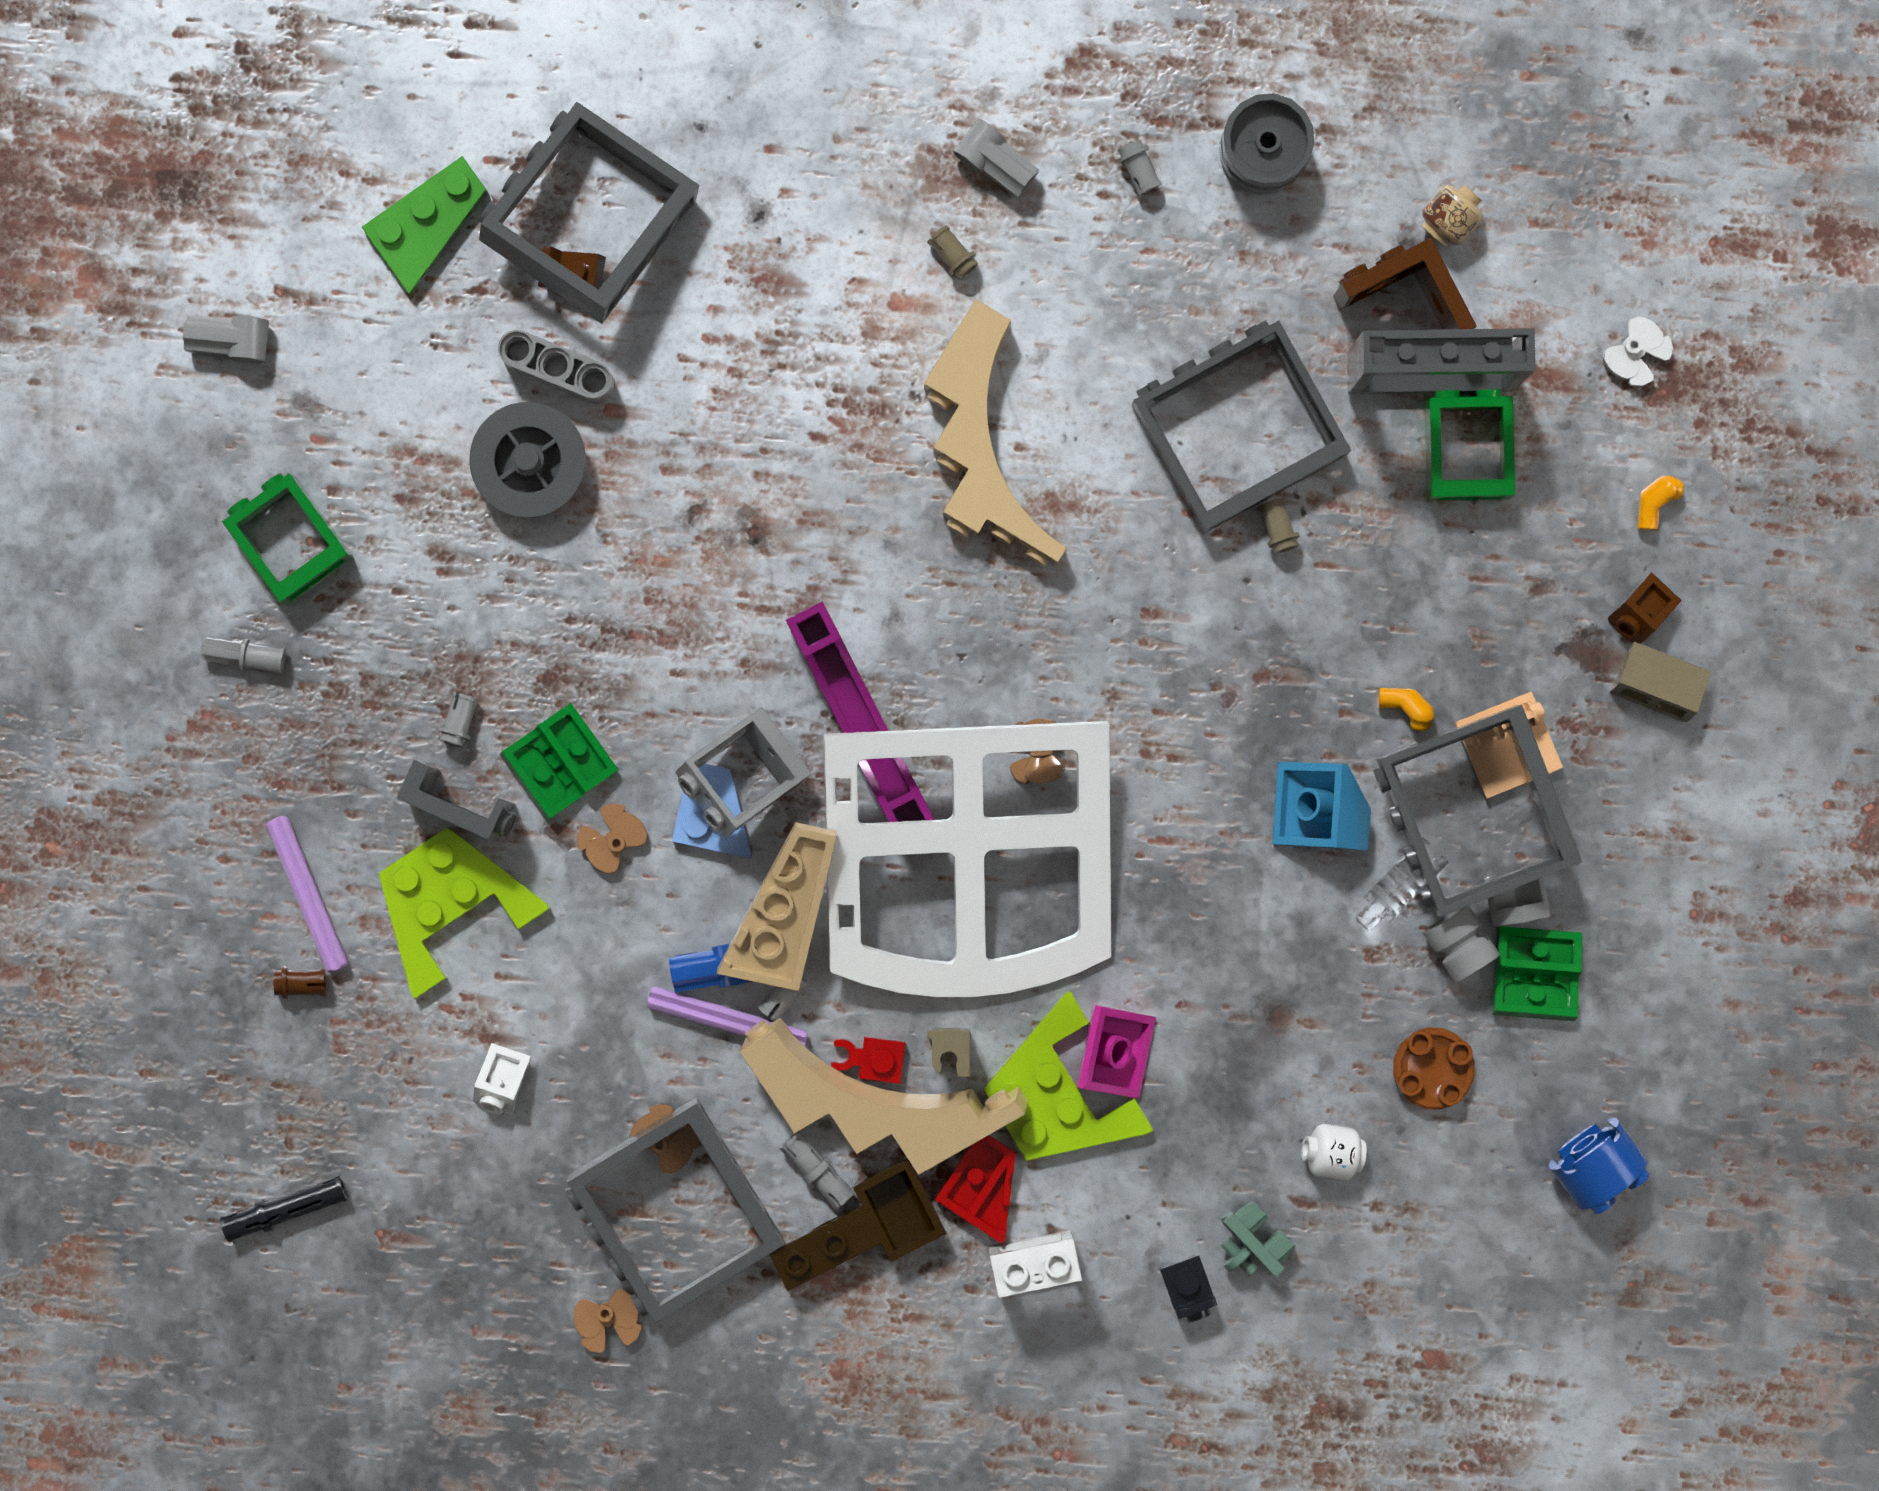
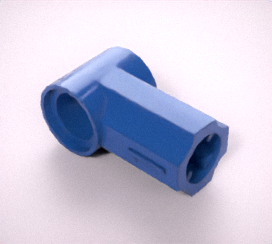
M730 944L714 946L709 951L687 953L669 958L671 979L675 993L719 985V988L753 981L717 974V967Z

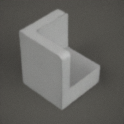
M1505 874L1486 877L1484 879V882L1490 881ZM1544 877L1488 898L1493 927L1551 917Z

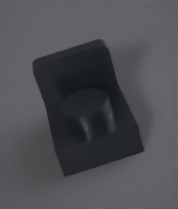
M1199 1254L1159 1268L1178 1319L1186 1317L1188 1323L1212 1314L1210 1308L1218 1304Z

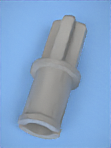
M207 637L201 646V659L206 662L237 666L239 671L243 672L246 668L282 674L286 661V648L250 644L249 639H244L243 642Z

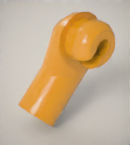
M1671 475L1659 477L1641 492L1637 529L1647 531L1658 530L1660 508L1671 500H1679L1684 493V485L1680 479H1676Z
M1379 688L1378 708L1402 709L1410 717V727L1415 731L1424 732L1431 727L1432 719L1435 716L1433 707L1416 690L1403 688Z

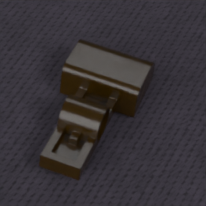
M908 1158L853 1185L861 1206L817 1226L808 1233L786 1243L769 1254L787 1291L879 1244H882L890 1262L947 1234Z

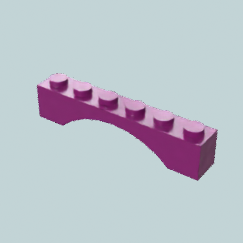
M823 601L785 620L842 732L889 731ZM903 757L863 759L859 762L888 822L935 820Z

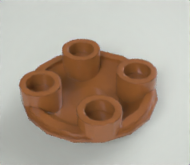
M1426 1027L1411 1033L1400 1043L1393 1058V1077L1398 1090L1410 1103L1423 1109L1442 1110L1458 1104L1468 1094L1475 1076V1061L1471 1046L1463 1041L1459 1035L1444 1028Z

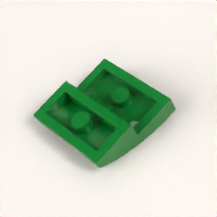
M572 703L538 724L534 730L500 753L503 761L547 822L619 771Z
M1499 926L1496 949L1500 955L1495 959L1492 1015L1575 1021L1578 1018L1579 976L1582 973V932Z

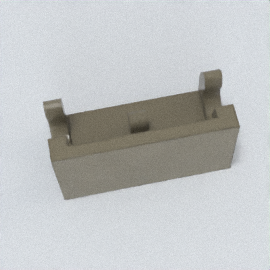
M1633 642L1628 654L1625 653L1610 693L1687 723L1698 713L1712 672Z
M928 1028L927 1039H932V1065L935 1071L938 1073L941 1071L942 1061L940 1058L943 1053L944 1060L947 1063L952 1062L954 1053L957 1057L955 1066L958 1077H970V1029Z

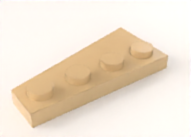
M795 822L717 967V974L799 991L837 831Z

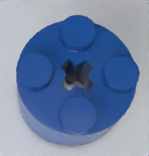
M1617 1118L1606 1119L1610 1126L1601 1130L1596 1124L1584 1129L1560 1148L1558 1153L1562 1159L1558 1164L1553 1160L1549 1163V1168L1579 1209L1591 1208L1595 1214H1600L1615 1203L1616 1199L1614 1197L1627 1187L1629 1189L1637 1188L1650 1176L1645 1169L1648 1164L1647 1158Z

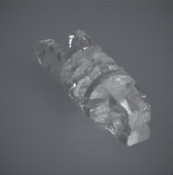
M1422 837L1426 850H1428L1430 843ZM1405 855L1364 896L1369 903L1356 916V920L1368 932L1384 917L1391 922L1419 894L1418 887L1424 885L1421 874L1418 876L1414 871H1411ZM1443 855L1431 862L1436 876L1449 863Z

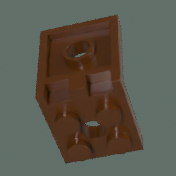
M1431 238L1407 250L1404 249L1403 245L1392 248L1380 256L1381 260L1375 263L1376 266L1370 269L1364 263L1343 274L1344 278L1339 281L1340 286L1333 295L1341 311L1414 274L1442 330L1475 329L1477 327Z

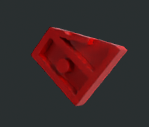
M991 1135L970 1145L935 1197V1200L1002 1244L1006 1238L1016 1152Z

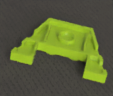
M450 827L445 828L378 873L409 989L414 999H417L447 979V976L424 941L492 895H496L518 929L523 928L551 909L547 902L535 895Z
M1070 990L1063 994L1049 1013L983 1088L989 1098L998 1091L1006 1090L1009 1093L1020 1087L1027 1098L1025 1115L1005 1125L1026 1161L1149 1134L1154 1131L1135 1098L1128 1100L1096 1119L1054 1050L1053 1045L1089 1023Z

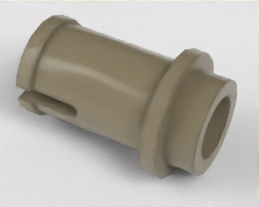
M947 225L940 228L927 241L929 246H932L949 266L950 270L948 273L951 276L956 275L961 280L978 266V262L974 259L976 257L974 251L968 252Z
M1276 499L1259 506L1271 540L1267 543L1268 547H1273L1275 554L1297 548L1299 546L1297 539L1300 535L1299 532L1294 533L1284 499Z

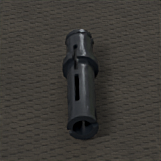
M338 1175L330 1180L267 1202L264 1199L255 1201V1206L220 1217V1224L226 1240L232 1242L235 1239L261 1230L265 1233L273 1231L274 1226L340 1202L348 1201V1195L343 1180Z

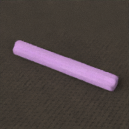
M280 816L270 820L266 827L327 972L340 970L348 965V960L291 822L287 816Z
M657 986L652 987L647 999V1007L744 1037H746L745 1033L757 1023L764 1020L768 1024L774 1022ZM786 1025L792 1034L805 1046L808 1033L805 1030Z

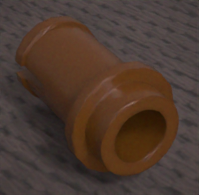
M283 966L282 970H274V995H282L283 999H288V995L325 996L326 981L324 982V979H326L325 969L288 970L287 966Z

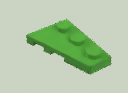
M461 156L363 225L362 229L404 288L412 296L420 285L421 279L429 268L435 265L442 255L443 249L455 233L460 231L488 191L464 157Z

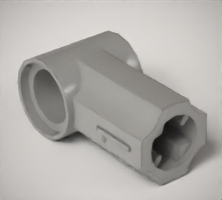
M977 119L954 148V155L967 167L978 174H986L1018 199L1039 173V169L1006 144L1007 140L993 126L982 119Z
M187 315L183 329L184 350L192 353L228 356L229 359L241 362L265 363L269 321L250 316H232V319Z

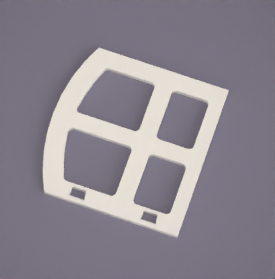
M1108 721L823 734L826 829L837 831L827 874L829 970L831 973L864 985L904 994L930 997H979L1006 994L1046 985L1080 973L1111 958L1110 742ZM1051 750L1076 751L1077 808L1074 812L987 817L984 815L983 758L987 754ZM944 755L952 758L953 814L950 818L882 823H861L858 820L857 764L861 760ZM836 778H850V801L836 802ZM1076 847L1078 849V931L1071 936L1026 952L996 959L987 958L985 938V854L991 850ZM951 853L954 856L955 957L953 960L947 962L909 957L869 947L861 943L859 863L862 858L867 856ZM839 904L853 905V926L839 928Z

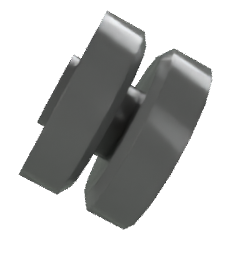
M1275 93L1255 95L1241 102L1228 117L1219 144L1220 161L1228 178L1241 189L1256 194L1278 193L1292 186L1304 172L1314 147L1313 125L1302 107L1292 99ZM1262 139L1270 140V146L1274 147L1265 148L1260 142Z

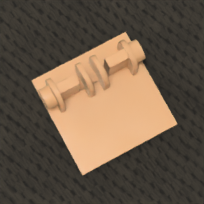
M1532 691L1455 722L1456 727H1460L1512 706L1522 705L1548 773L1563 768L1543 720L1546 717L1544 709L1540 702L1536 703ZM1506 724L1462 740L1486 799L1528 782Z

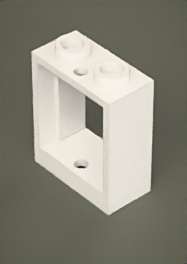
M1070 1230L989 1247L999 1298L1082 1281L1074 1239Z

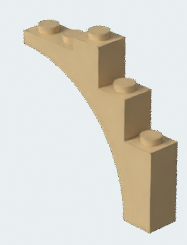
M975 299L924 382V389L930 392L927 396L928 400L947 411L950 406L956 408L955 413L933 447V452L939 455L936 462L955 474H958L960 469L967 472L943 510V516L949 519L946 526L967 538L969 533L978 537L987 523L992 526L990 533L1008 545H1011L1015 540L1028 548L1025 555L1035 562L1046 567L1050 561L1057 566L1067 548L1041 529L1019 505L1003 478L991 445L987 416L988 386L994 361L1000 345L1010 328L1011 320Z

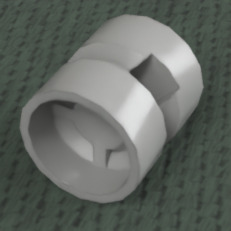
M1470 906L1454 911L1423 932L1434 951L1445 954L1446 957L1442 964L1454 983L1475 973L1500 955L1488 935L1478 933L1481 924Z

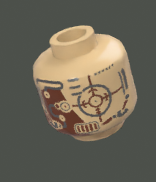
M1464 184L1458 190L1452 185H1444L1422 209V216L1425 219L1422 227L1445 247L1449 243L1461 245L1483 221V214L1477 207L1482 200Z

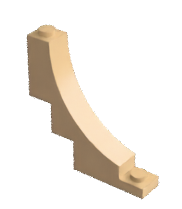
M781 1018L770 1024L764 1020L751 1027L745 1033L746 1038L739 1051L794 1133L830 1114L856 1154L892 1134L918 1175L1025 1115L1028 1102L1020 1087L1009 1093L1006 1090L996 1092L985 1101L984 1104L986 1106H983L973 1089L928 1095L889 1091L864 1084L842 1074L810 1052L792 1034Z

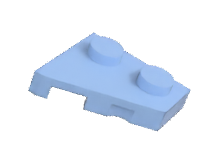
M704 764L698 768L733 816L739 815L742 811L731 769ZM684 792L682 793L672 842L751 859L752 851L745 825L725 839L720 832H715L707 824L703 816L704 811L694 798H689Z

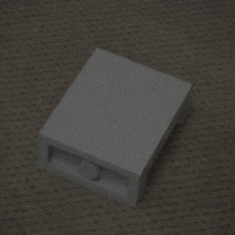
M413 760L397 795V799L488 840L498 841L500 836L504 835L507 837L517 818V814L512 812L515 803L498 798L489 819L430 793L440 769Z

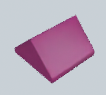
M1093 1004L1076 1086L1086 1090L1139 1099L1156 1017Z

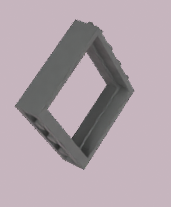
M576 102L568 113L563 110L558 114L550 127L552 134L545 143L539 140L532 147L526 158L528 164L521 173L514 171L510 175L502 189V192L505 194L497 204L490 202L482 211L478 222L481 223L479 241L603 324L694 205L700 185ZM575 130H578L671 194L599 290L503 225V222Z
M1266 320L1258 325L1255 324L1245 331L1247 338L1235 345H1232L1231 341L1227 340L1209 350L1208 353L1211 358L1196 365L1194 359L1172 371L1175 376L1173 379L1162 385L1156 379L1136 391L1139 397L1133 400L1132 407L1203 534L1344 458L1352 451L1279 320L1271 325H1268ZM1271 343L1327 445L1207 511L1154 417L1151 408Z
M1535 328L1363 331L1347 352L1348 394L1435 393L1442 390L1476 392L1485 389L1513 392L1536 371ZM1370 339H1383V351H1370Z
M1522 705L1512 706L1376 759L1379 768L1373 770L1380 791L1382 793L1389 791L1394 807L1388 809L1395 830L1397 832L1404 830L1409 846L1403 848L1411 871L1419 869L1424 885L1418 887L1427 911L1434 908L1436 915L1441 917L1582 863L1581 856ZM1506 724L1556 855L1444 897L1394 766Z
M697 1097L568 1175L567 1184L569 1188L565 1190L569 1201L576 1211L584 1209L591 1220L587 1228L592 1238L599 1247L604 1244L607 1246L613 1256L609 1260V1264L615 1275L621 1282L626 1279L635 1291L631 1295V1299L642 1317L649 1314L655 1324L784 1246L782 1234ZM689 1123L761 1241L659 1302L587 1185Z

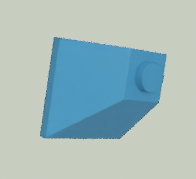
M1278 762L1272 844L1368 851L1371 808L1348 764Z

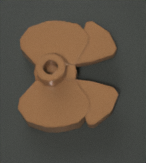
M1042 718L1034 719L1025 723L1017 722L1015 725L1050 724L1057 722L1050 719ZM1055 750L1030 751L1031 757L1012 763L1010 770L1014 778L1023 784H1027L1029 781L1050 783L1062 777L1065 766L1054 755Z
M610 803L600 809L606 825L611 830L605 837L588 826H582L577 835L578 849L581 851L585 850V854L591 864L605 873L616 872L620 867V854L627 847L642 846L646 843L648 836L641 820L629 812H624L625 806Z
M666 1104L651 1106L649 1108L650 1113L644 1115L634 1124L629 1138L674 1111L673 1106ZM689 1124L679 1130L673 1137L668 1135L647 1149H651L653 1153L658 1155L659 1166L663 1173L673 1174L687 1164L693 1153V1148L697 1149L699 1147L700 1140Z
M623 1288L618 1289L609 1302L597 1304L587 1298L581 1299L574 1307V1324L580 1336L584 1337L581 1340V1344L591 1352L602 1353L605 1350L606 1344L605 1327L614 1325L618 1336L625 1345L629 1346L638 1339L642 1325L637 1323L639 1312L631 1299V1295H633L631 1291Z

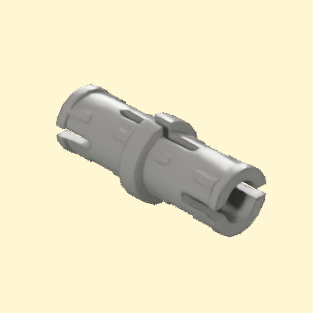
M800 1131L792 1135L779 1148L804 1174L802 1179L807 1184L812 1183L835 1210L846 1203L855 1193L830 1166L832 1161L827 1156L822 1157Z

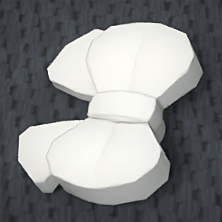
M1638 316L1628 321L1626 325L1627 339L1623 341L1622 345L1611 346L1603 352V363L1608 371L1622 380L1629 379L1628 384L1630 386H1644L1653 381L1654 375L1641 359L1645 352L1655 358L1667 361L1670 360L1673 351L1670 336L1663 337V332L1653 321Z

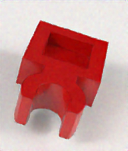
M864 1036L863 1048H857L847 1039L834 1040V1046L845 1047L848 1050L849 1058L842 1063L832 1061V1068L844 1071L853 1065L860 1066V1079L900 1084L905 1042Z

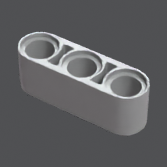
M521 330L509 331L499 341V356L506 366L514 372L590 403H604L614 393V378L608 368L598 361ZM520 341L529 345V353L526 358L521 361L509 359L508 352L511 345ZM556 357L566 359L568 366L564 374L558 377L547 374L546 368L550 360ZM592 373H601L606 377L605 386L599 392L592 393L585 390V380Z

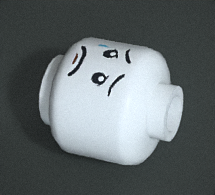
M1331 1124L1318 1125L1311 1136L1304 1138L1301 1150L1303 1161H1308L1309 1170L1315 1177L1338 1181L1350 1180L1355 1173L1361 1172L1365 1165L1367 1153L1365 1141L1360 1139L1359 1133L1354 1128Z

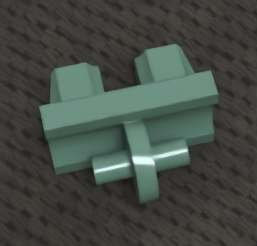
M1253 1201L1241 1207L1235 1214L1229 1211L1221 1218L1244 1243L1239 1248L1228 1237L1220 1245L1230 1255L1223 1266L1228 1272L1240 1266L1250 1276L1258 1268L1248 1257L1253 1252L1270 1272L1277 1277L1285 1269L1281 1264L1289 1257L1296 1246L1280 1229L1263 1245L1252 1233L1269 1217Z

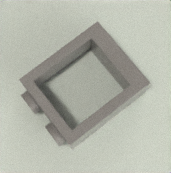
M762 707L687 759L675 772L679 777L678 783L682 791L689 798H694L704 811L703 816L707 824L715 832H720L725 839L798 787L812 774ZM745 736L779 781L780 785L734 817L698 768Z

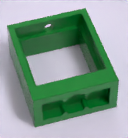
M1499 389L1476 391V397H1460V391L1458 390L1436 391L1435 398H1429L1424 403L1427 501L1510 500L1515 496L1513 396H1501V390ZM1499 410L1501 479L1442 480L1440 411Z
M279 473L261 486L264 492L251 501L248 498H244L230 507L227 511L230 516L223 520L222 523L278 601L288 605L354 557L298 479L290 473L284 477ZM290 491L329 547L280 581L241 526Z

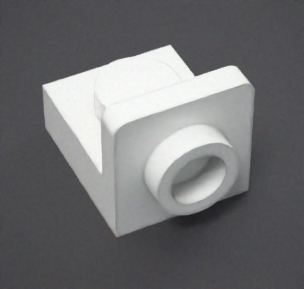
M491 1043L474 1086L473 1101L488 1113L500 1115L503 1112L512 1115L517 1095L530 1065L531 1056Z

